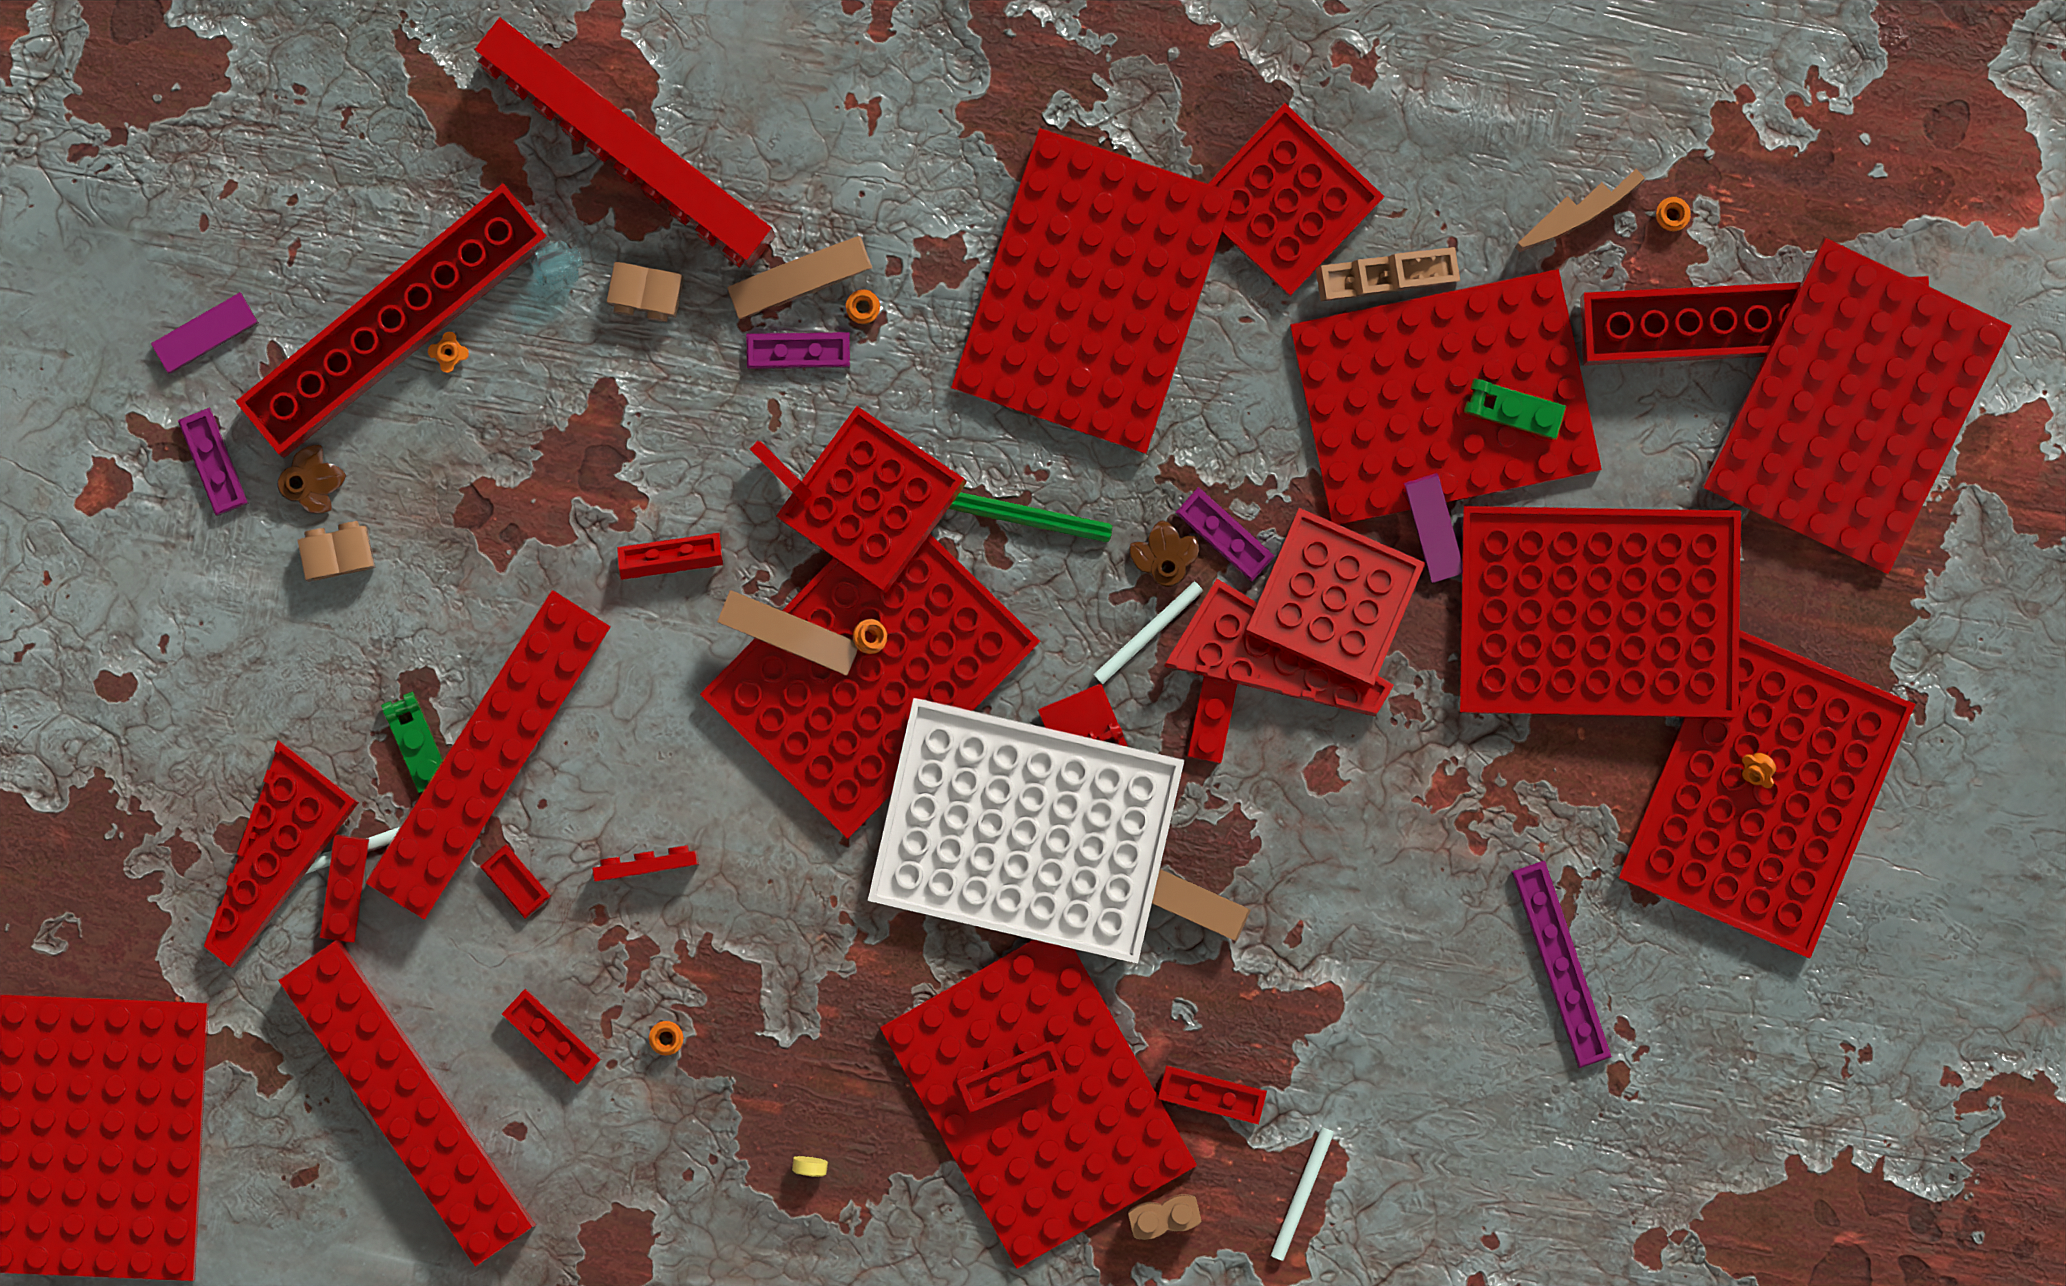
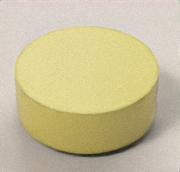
M794 1157L792 1171L804 1176L822 1177L827 1173L828 1161L813 1157Z

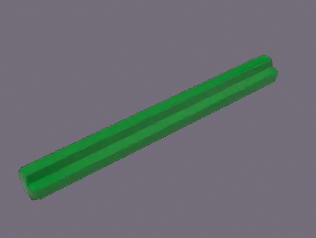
M962 492L958 494L948 508L954 511L1102 542L1110 541L1113 529L1111 524Z

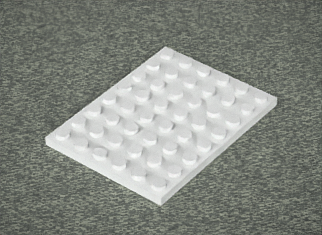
M913 698L868 901L1138 964L1185 760Z

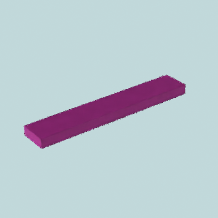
M1545 860L1511 871L1578 1068L1611 1058L1612 1056Z

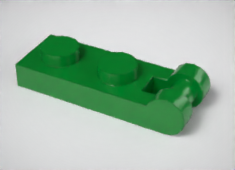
M1473 379L1470 388L1473 390L1470 402H1466L1464 413L1553 440L1557 439L1566 408L1565 405L1494 385L1484 380ZM1486 395L1496 397L1493 409L1483 406Z
M411 691L403 695L404 699L395 703L388 701L381 704V707L418 793H422L443 759L414 692ZM410 711L414 720L402 725L398 716Z

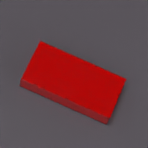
M757 440L750 450L804 503L812 495L811 491L761 441Z
M507 844L480 866L524 919L529 917L552 897Z

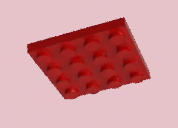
M1286 103L1274 113L1208 183L1235 193L1222 234L1289 297L1385 197Z
M856 406L801 481L811 491L812 495L803 503L792 493L776 517L884 593H887L967 484V481L875 417Z
M1299 508L1245 633L1372 688L1425 562Z

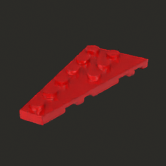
M1219 579L1215 580L1164 667L1374 717L1394 686L1382 677L1377 676L1373 687H1367L1246 634L1245 631L1257 606V602Z
M277 740L274 749L276 753L270 770L267 769L263 782L265 783L258 803L254 804L237 852L239 856L233 873L229 874L226 882L228 887L221 906L217 907L204 944L206 949L231 968L237 965L359 803L279 740Z

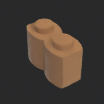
M614 262L607 303L614 306L613 312L633 316L634 310L648 313L647 319L667 322L668 317L676 318L684 277L673 272Z
M358 521L339 524V531L325 533L324 528L305 531V538L298 539L305 580L308 582L376 568L368 528L366 526H359Z
M1190 1194L1172 1196L1161 1204L1156 1202L1141 1203L1128 1211L1133 1237L1142 1240L1156 1238L1167 1230L1186 1231L1202 1222L1196 1197Z

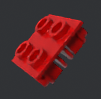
M1101 683L1038 709L1045 728L1128 747Z

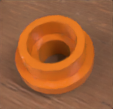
M1678 197L1664 199L1656 209L1657 222L1667 231H1679L1690 220L1691 212L1688 204ZM1667 210H1677L1679 218L1675 221L1670 220L1667 217Z
M857 290L848 297L846 312L855 323L868 324L877 318L880 312V302L873 292ZM865 301L870 305V308L866 313H859L856 309L857 304Z
M867 619L857 624L853 632V640L861 652L874 654L884 648L887 642V632L880 622ZM866 631L873 635L872 643L866 641Z
M671 1021L657 1023L649 1033L650 1046L660 1055H672L683 1044L684 1036L681 1028ZM665 1031L670 1032L673 1036V1041L669 1045H664L660 1041V1035Z

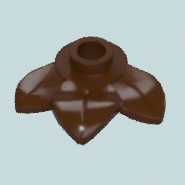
M312 445L301 449L294 455L291 467L285 469L280 474L277 487L285 499L298 501L306 511L320 514L331 511V501L327 494L334 492L342 485L346 474L333 464L323 463L322 446ZM291 478H298L301 481V488L293 489L289 484V480Z
M1163 520L1156 523L1152 528L1149 542H1134L1130 544V554L1135 566L1140 571L1151 573L1154 580L1164 587L1178 585L1185 577L1186 567L1196 561L1199 553L1196 536H1187L1180 539L1176 529ZM1167 564L1175 567L1171 573L1163 572L1162 568Z

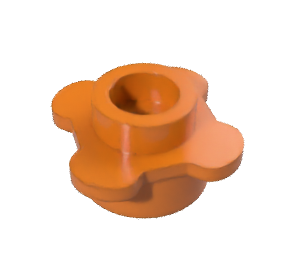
M445 332L443 338L437 344H431L428 347V355L439 362L440 369L443 372L450 373L461 360L468 358L469 350L458 343L455 333ZM447 349L452 351L450 355L445 354Z
M1756 753L1753 756L1745 755L1742 759V762L1745 764V769L1742 772L1743 778L1752 784H1761L1765 788H1771L1774 784L1772 775L1776 771L1774 761L1762 753Z

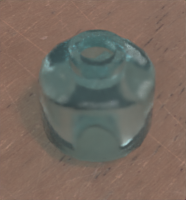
M562 240L537 249L534 252V260L530 261L532 271L539 286L545 285L551 291L578 281V268L584 266L577 247L570 249L568 244Z

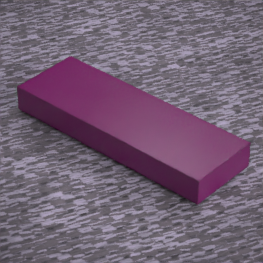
M239 292L152 342L151 345L167 373L171 374L259 322L243 294Z
M849 332L746 334L747 369L850 368Z
M209 407L179 419L178 423L215 516H220L249 504L212 409Z
M1438 474L1404 483L1430 581L1433 583L1462 574L1463 563Z
M1199 487L1175 512L1250 582L1275 557Z

